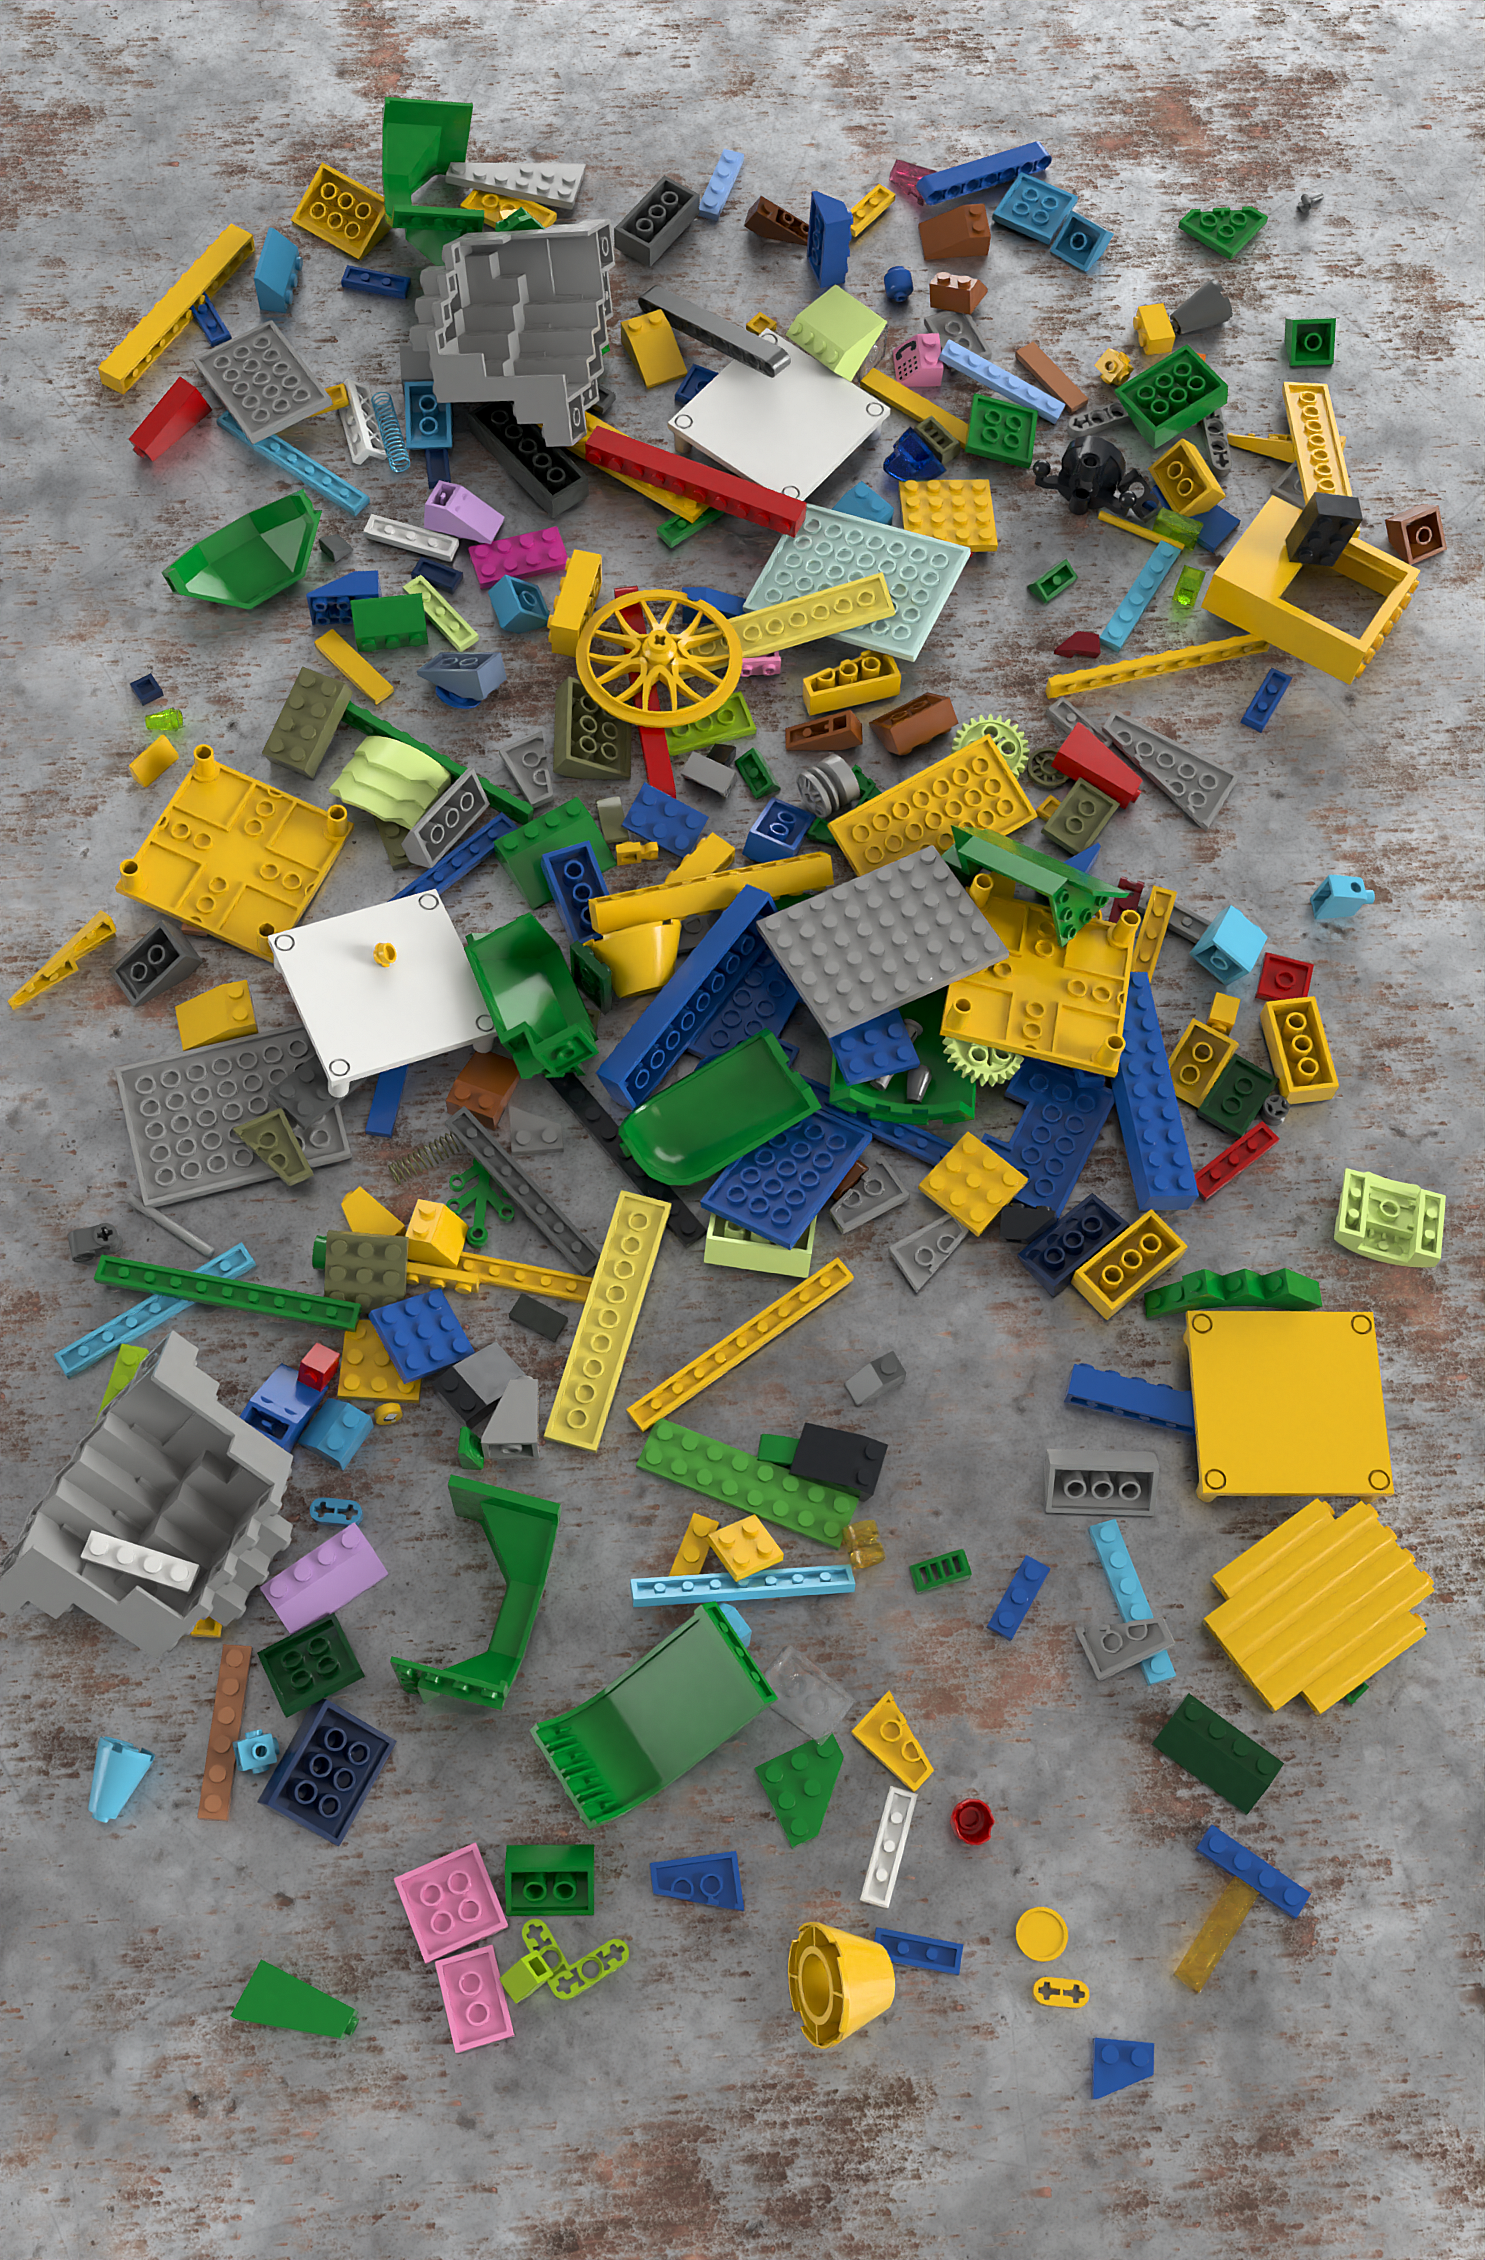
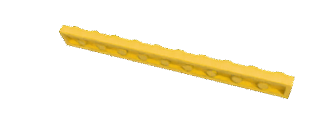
M1253 634L1240 637L1233 636L1226 640L1210 641L1207 644L1198 646L1191 645L1184 649L1168 650L1157 655H1145L1134 660H1122L1111 665H1100L1087 670L1080 669L1074 673L1057 674L1048 678L1045 692L1047 698L1050 699L1268 651L1270 643Z
M838 1257L628 1407L626 1413L642 1433L645 1432L660 1418L663 1419L854 1280V1276Z

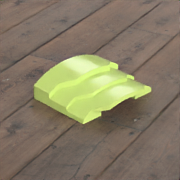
M367 736L354 751L355 756L342 770V774L329 788V793L340 797L343 803L356 806L383 821H392L411 830L451 784V774L434 759L410 745L387 737Z
M1346 1168L1340 1194L1339 1212L1336 1217L1334 1240L1355 1253L1377 1261L1407 1267H1435L1441 1259L1446 1196L1421 1189L1418 1185L1390 1180L1369 1171L1362 1173Z

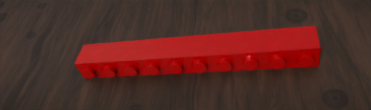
M596 426L585 443L586 461L795 538L805 521L807 503L606 428Z

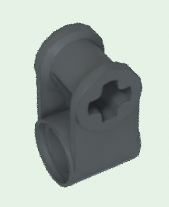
M110 1223L76 1229L67 1234L72 1261L86 1262L101 1255L113 1254L118 1252L123 1245L121 1235Z

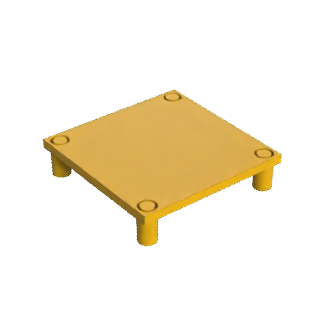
M198 745L193 752L194 765L133 859H126L121 862L119 867L121 878L115 886L116 892L274 964V955L268 943V936L296 927L353 832L354 823L347 820V810L342 805H332L327 811L215 761L213 749L209 745Z
M984 873L976 875L971 887L966 886L965 890L1009 950V958L948 985L940 1035L1115 1078L1118 1073L1119 1058L1126 1044L1122 1034L1134 938L1141 922L1140 915L1133 910H1125L1117 924L1092 918L1062 948L1058 946L1051 907L991 893L994 885L992 877Z
M1187 1311V1328L1183 1334V1340L1188 1345L1200 1481L1196 1487V1495L1201 1501L1211 1502L1217 1496H1358L1362 1501L1371 1503L1379 1496L1391 1497L1394 1494L1373 1312Z

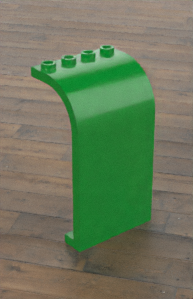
M716 1601L701 1604L694 1610V1616L595 1696L569 1712L537 1723L529 1729L534 1737L535 1744L542 1750L549 1762L550 1769L557 1775L564 1787L565 1794L572 1800L579 1812L580 1819L587 1825L589 1830L623 1816L658 1794L778 1700V1697Z

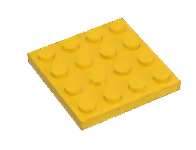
M989 479L899 480L898 491L903 530L969 547L971 552L997 551L998 542Z

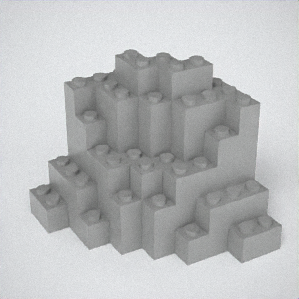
M610 219L583 220L578 224L551 225L546 229L467 233L443 246L442 260L445 266H430L421 271L420 284L424 290V295L415 299V313L418 316L419 323L411 327L409 333L410 343L413 345L414 352L430 351L429 367L431 372H433V393L436 396L437 403L514 401L513 414L517 419V424L543 423L542 437L545 439L546 447L573 446L587 435L584 411L599 401L597 377L604 372L601 349L609 344L606 321L613 317L608 270L615 266Z
M172 1330L139 1363L134 1378L100 1412L94 1428L77 1444L71 1460L53 1478L47 1494L30 1510L15 1546L0 1560V1610L11 1617L19 1609L24 1610L32 1603L54 1619H57L64 1611L69 1613L77 1605L156 1659L166 1651L168 1653L171 1652L183 1635L188 1636L200 1619L205 1620L210 1616L226 1627L233 1619L238 1620L244 1614L247 1608L244 1604L252 1588L256 1585L260 1586L265 1582L269 1575L267 1569L274 1555L278 1551L283 1552L292 1540L290 1534L293 1525L277 1513L282 1506L281 1497L287 1489V1485H285L286 1480L292 1473L290 1467L294 1456L217 1402L218 1396L216 1393L220 1383L196 1367L197 1361L195 1358L199 1349ZM91 1530L198 1564L201 1568L191 1593L187 1594L82 1560L81 1554Z

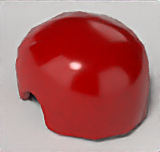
M966 1798L954 1807L950 1824L956 1837L966 1844L978 1846L989 1841L991 1838V1830L995 1820L987 1804L980 1799Z

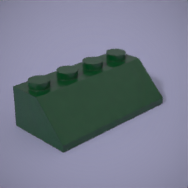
M1190 1693L1181 1700L1151 1744L1245 1815L1258 1802L1284 1765L1282 1761Z

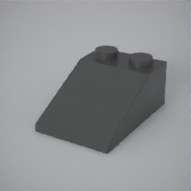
M160 920L109 971L131 1004L137 1008L186 980L203 961L178 926Z

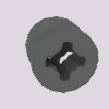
M1280 1095L1269 1096L1260 1110L1262 1121L1270 1126L1280 1125L1290 1109L1287 1099Z

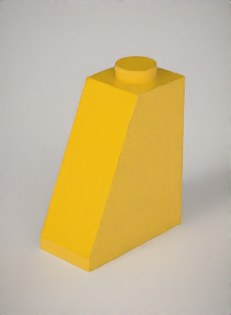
M360 1186L355 1191L348 1192L343 1198L341 1206L351 1232L405 1237V1225Z

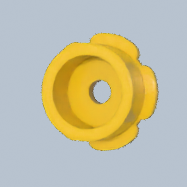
M378 943L373 951L374 960L381 964L382 967H389L390 963L396 961V950L391 943Z

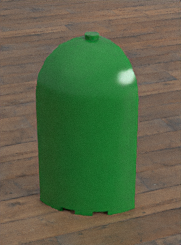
M765 1028L636 1107L624 1118L618 1128L619 1136L623 1141L619 1146L627 1158L632 1155L649 1177L667 1185H690L708 1178L822 1107L811 1087L798 1071L794 1072L792 1068H788L786 1064L790 1062L789 1058L773 1032Z

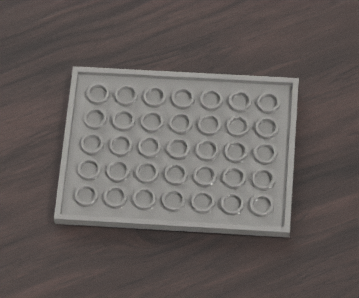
M933 845L756 921L757 930L828 1038L1009 958V950Z
M304 1023L115 1068L145 1208H155L278 1177L234 1133L233 1128L279 1109L280 1107L269 1097V1091L317 1054ZM339 1103L305 1131L284 1112L310 1168L352 1158Z

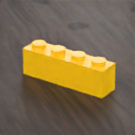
M712 832L707 838L700 840L696 850L691 855L687 854L683 858L680 867L676 871L672 870L667 875L663 884L726 871L735 861V848ZM668 919V920H664V921H666L667 923H671L670 920H672V919Z

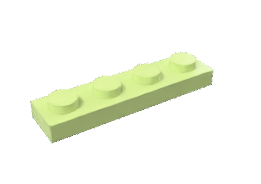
M422 575L402 586L405 595L422 593L425 616L459 652L464 651L479 641V635Z

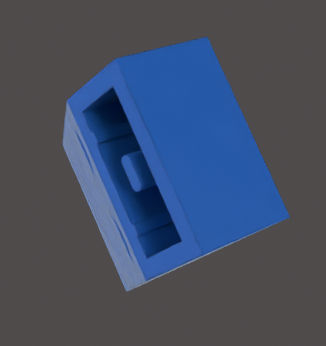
M378 570L354 571L307 593L306 597L312 625H348L353 623L351 600L382 597Z
M281 1363L249 1400L239 1418L290 1453L329 1386L326 1385L321 1392L297 1381L299 1371Z

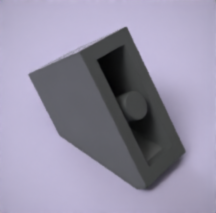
M891 1351L868 1363L848 1379L844 1385L858 1407L904 1384L907 1373L894 1351Z

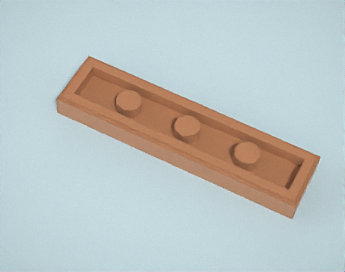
M1034 342L1016 351L1015 357L1057 400L1066 404L1064 408L1070 414L1088 404L1089 398Z

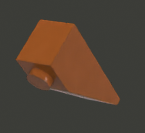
M851 710L785 728L786 749L788 751L844 750L862 745V723Z

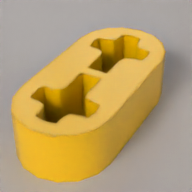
M1042 1977L1032 1986V1997L1035 2002L1042 2006L1079 2009L1086 2005L1090 1996L1086 1984L1079 1980ZM1044 1983H1047L1048 1989L1058 1990V1995H1050L1047 2000H1044L1043 1994L1038 1993V1988H1042ZM1076 1986L1077 1991L1082 1993L1083 1997L1079 1998L1077 2003H1074L1073 1997L1063 1996V1991H1071Z

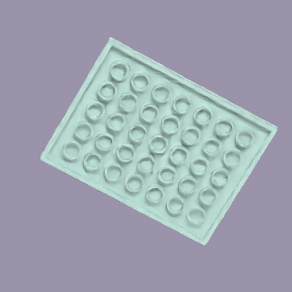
M807 503L805 521L795 538L785 534L782 535L746 599L743 611L750 613L883 572L896 615L826 637L915 662L971 554L970 548Z

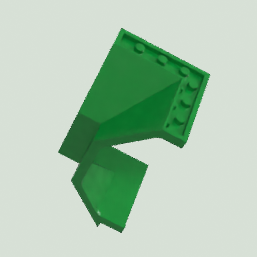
M384 97V107H382V185L385 222L392 228L405 229V238L434 265L445 266L442 260L443 246L467 233L482 232L485 218L484 210L413 206L411 195L432 177L446 175L451 162L466 161L473 103Z
M451 1474L448 1489L455 1516L474 1520L482 1526L506 1582V1592L487 1652L443 1670L393 1656L390 1663L400 1686L404 1687L403 1691L414 1695L420 1694L424 1704L444 1694L502 1710L521 1667L545 1589L562 1512L561 1504Z

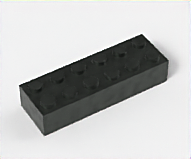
M488 401L468 413L470 432L552 518L589 496L588 477L558 446L546 447L545 439L542 437V430L538 425L517 424V419L513 414L514 401Z

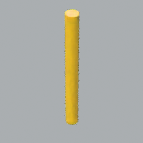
M1102 510L1099 513L1098 519L1158 544L1162 540L1181 549V553L1184 550L1185 544Z

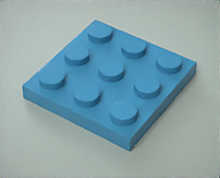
M1021 172L993 212L992 220L1050 245L1071 210L1077 204L1078 196Z

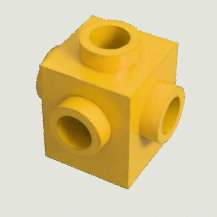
M1108 348L1094 364L1102 373L1101 379L1108 385L1113 383L1121 386L1130 378L1131 372L1134 370L1129 364L1131 359L1123 352L1119 353L1111 348Z

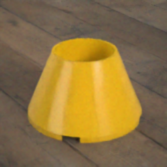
M672 919L670 920L671 923L664 925L662 921L626 928L605 934L603 939L594 942V939H591L582 945H587L593 951L595 958L600 963L604 962L612 972V989L619 999L661 990L675 974L681 932L680 920Z
M807 1922L798 1928V1931H801L798 1939L792 1940L788 1959L789 1991L794 2012H800L805 2025L801 2026L803 2034L813 2046L827 2049L839 2044L891 2006L895 1992L894 1970L890 1957L881 1944L819 1922Z

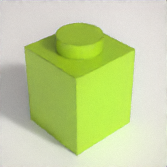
M535 1950L516 1962L499 1980L504 1986L506 1993L517 2004L532 1995L554 1974L539 1952Z

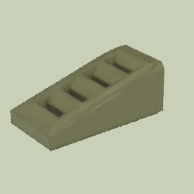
M932 415L914 427L917 435L943 465L960 454V442ZM931 427L934 428V429H932L931 431H929L928 433L925 432L926 430H928V429L931 428Z

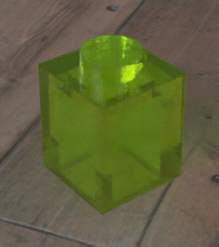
M1184 565L1172 600L1194 607L1206 572Z

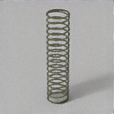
M450 1132V1135L448 1133H445V1138L440 1136L439 1140L434 1139V1144L432 1142H429V1147L427 1145H424V1150L418 1148V1153L416 1151H413V1156L411 1154H408V1159L406 1157H402V1161L397 1160V1165L395 1163L388 1165L389 1170L397 1184L401 1185L402 1183L398 1175L396 1174L393 1165H395V1167L399 1170L404 1181L407 1182L404 1174L402 1173L399 1162L402 1164V1166L407 1171L409 1177L412 1179V1176L406 1167L404 1159L409 1163L414 1174L416 1176L418 1175L410 1161L409 1156H411V1158L415 1161L420 1172L423 1173L420 1165L417 1162L415 1153L421 1159L426 1170H428V1167L421 1156L420 1150L424 1153L430 1165L433 1167V1163L428 1157L425 1147L431 1152L436 1163L439 1164L436 1156L432 1151L430 1144H432L434 1148L437 1150L442 1161H444V1158L438 1150L436 1141L442 1147L447 1158H449V1155L442 1144L441 1138L446 1142L453 1155H455V1153L448 1143L447 1136L452 1140L456 1150L460 1152L457 1144L453 1139L452 1133Z

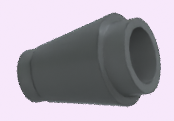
M919 1065V1067L907 1071V1102L921 1104L932 1079L929 1067Z

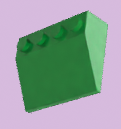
M1186 344L1115 389V394L1141 436L1156 449L1227 404L1228 385Z
M578 796L493 841L496 859L533 911L553 901L541 867L543 854L589 840L601 873L617 866V862L591 814Z

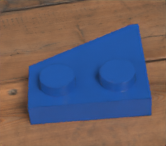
M1093 2038L1091 2099L1097 2100L1154 2075V2043Z

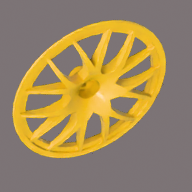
M663 589L632 592L602 606L585 624L576 648L577 672L583 687L593 701L602 709L623 721L655 728L686 725L696 722L716 711L735 690L743 663L742 649L737 633L721 612L704 600L690 601L686 593ZM646 601L672 602L660 624H658ZM639 603L651 628V632L649 634H638L626 623L619 610ZM678 603L699 611L690 626L681 634L676 635L667 632V627ZM614 614L625 635L601 631L598 628L607 618ZM703 614L714 622L720 630L714 633L693 636ZM593 637L632 650L629 654L620 656H604L589 652ZM725 638L729 654L715 657H700L690 655L687 650ZM590 660L614 668L596 679L590 665ZM729 661V666L723 680L705 669L706 667L716 666ZM629 672H640V676L634 684L617 697L610 695L601 686ZM688 672L718 687L708 697L703 698L689 688L678 673ZM659 680L668 687L672 711H648L651 687ZM643 690V709L623 703ZM676 691L696 702V704L677 710Z

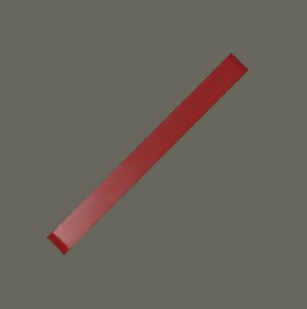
M638 586L614 588V598L637 592ZM639 603L619 610L631 629L638 634H647L642 608ZM623 647L625 655L629 654L632 651L631 649ZM640 672L628 673L630 686L640 676ZM655 683L650 690L648 711L661 712ZM642 690L632 697L634 707L638 709H643ZM637 725L648 784L676 799L675 783L664 728Z

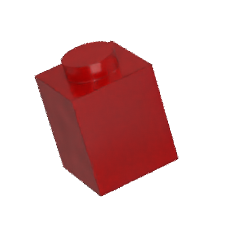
M316 1343L300 1362L297 1381L321 1392L337 1373L340 1354Z

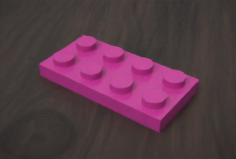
M557 526L492 541L491 544L484 543L468 547V553L480 589L493 587L505 574L522 580L564 570L568 558Z

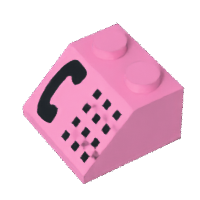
M939 333L916 334L893 350L897 382L905 387L941 386L944 367L943 362L938 360L941 354Z

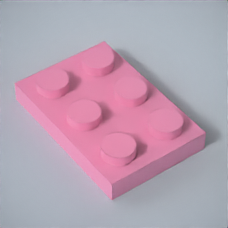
M493 1944L435 1961L456 2054L515 2036L503 1985L499 1980L501 1976Z

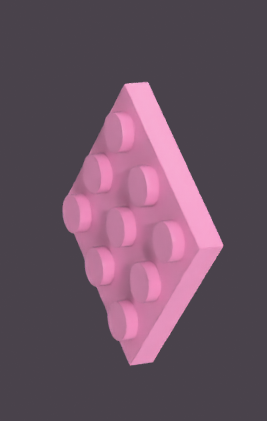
M476 1842L394 1878L425 1964L431 1963L509 1927Z

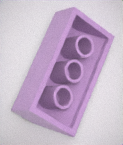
M354 1522L259 1588L290 1635L336 1612L389 1574Z

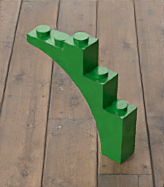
M1244 1268L1223 1276L1207 1269H1201L1182 1276V1281L1144 1293L1147 1318L1152 1320L1187 1311L1231 1306L1272 1307L1289 1311H1311L1323 1307L1319 1282L1287 1268L1265 1275H1260Z

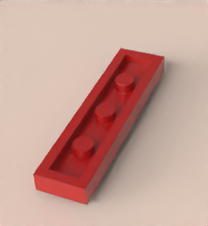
M1261 1121L1194 1175L1199 1197L1205 1202L1275 1146L1280 1138Z

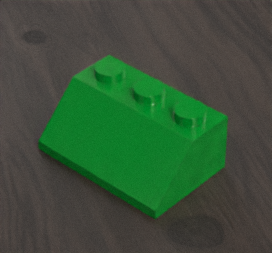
M422 593L350 601L358 652H372L374 650L397 649L409 646L418 647L429 644Z
M594 1844L506 1846V1916L594 1915Z

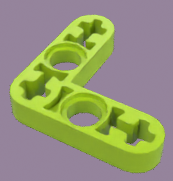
M528 1920L522 1928V1937L530 1953L534 1951V1948L539 1947L534 1938H527L530 1934L529 1928L534 1925L537 1929L543 1928L544 1931L540 1933L544 1944L548 1939L551 1941V1945L542 1947L538 1952L543 1956L547 1951H554L559 1957L557 1965L550 1968L554 1975L547 1980V1983L556 1998L567 2001L574 1998L621 1968L629 1959L628 1945L620 1939H612L569 1966L550 1930L542 1920ZM615 1945L617 1949L622 1947L624 1949L621 1953L622 1960L617 1961L615 1958H612L607 1962L610 1968L605 1971L602 1961L596 1955L602 1952L603 1958L611 1954V1946ZM588 1961H594L599 1966V1973L594 1978H587L582 1973V1967ZM577 1969L579 1978L585 1984L579 1987L576 1981L570 1986L571 1992L569 1994H566L564 1991L558 1992L559 1980L561 1978H564L566 1981L571 1980L575 1977L571 1971Z

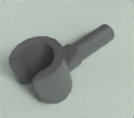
M1321 193L1309 197L1307 194H1303L1301 196L1302 202L1298 203L1302 212L1309 211L1313 206L1312 203L1323 199L1324 195Z

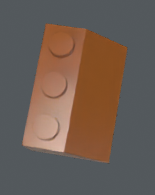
M929 692L869 722L870 728L888 752L898 755L910 753L913 747L927 744L932 740V737L946 734L952 730L951 727L959 724L950 697Z

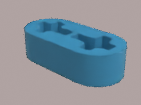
M318 1498L310 1506V1515L313 1521L319 1525L346 1528L354 1522L358 1526L363 1519V1511L360 1504L353 1500ZM322 1505H326L327 1510L334 1511V1513H325L324 1517L320 1518L316 1510H321ZM349 1508H353L357 1516L354 1515L351 1520H347L346 1515L339 1514V1512L347 1513Z

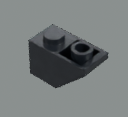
M1011 1203L1010 1207L1003 1206L999 1237L1003 1243L1028 1245L1057 1222L1056 1212L1052 1211V1208L1048 1206H1036V1209L1025 1208V1205Z

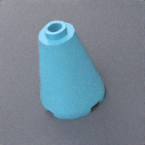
M101 1736L97 1746L88 1810L93 1813L91 1817L108 1823L109 1819H116L153 1763L156 1755L143 1747L139 1752V1749L134 1747L132 1743L107 1736L103 1738Z

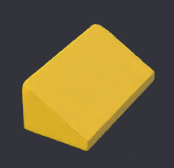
M163 734L129 764L132 777L143 787L147 788L179 758V755Z

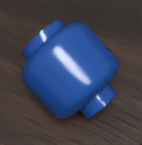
M895 266L890 268L885 274L884 285L887 297L895 299L896 302L905 301L914 290L911 272L903 266Z

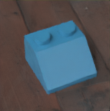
M1071 210L1050 251L1087 272L1103 255L1114 233Z
M505 574L488 591L491 605L495 609L499 625L502 629L521 634L547 626L550 613L538 585Z
M328 1398L297 1443L344 1471L374 1425L371 1416L353 1405Z

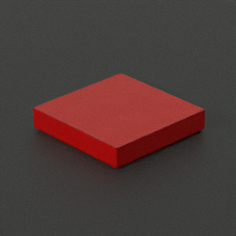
M1265 952L1255 998L1269 1002L1307 997L1314 964Z

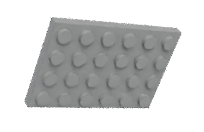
M272 320L192 358L196 368L252 445L333 405L331 397Z

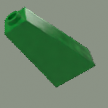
M262 1959L230 2015L241 2022L344 2040L346 2035L352 2036L359 2023V2019L356 2018L358 2011Z

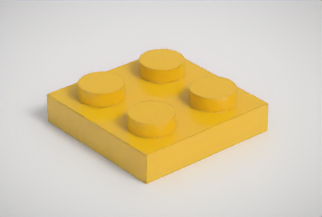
M755 1514L710 1533L707 1537V1542L735 1582L783 1561L784 1553Z

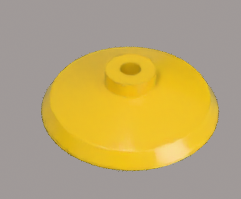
M1034 1907L1027 1910L1018 1920L1016 1940L1026 1956L1036 1961L1047 1962L1056 1959L1065 1950L1068 1942V1929L1065 1921L1056 1911L1047 1907Z

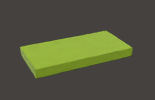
M741 691L732 693L721 707L696 722L664 728L670 757L712 746L715 743L719 744L753 735L757 732ZM694 704L677 708V710L692 706Z

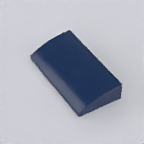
M1091 1193L1018 1253L1017 1257L1030 1274L1053 1297H1056L1071 1284L1075 1272L1129 1228V1223L1095 1194Z

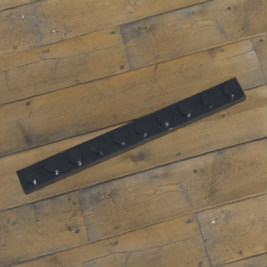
M573 1072L565 1073L564 1077L545 1078L544 1074H539L640 1195L672 1203L666 1226L686 1249L707 1234L705 1227L669 1185L649 1177L632 1155L628 1158L625 1156L619 1146L623 1142L619 1136V1126Z

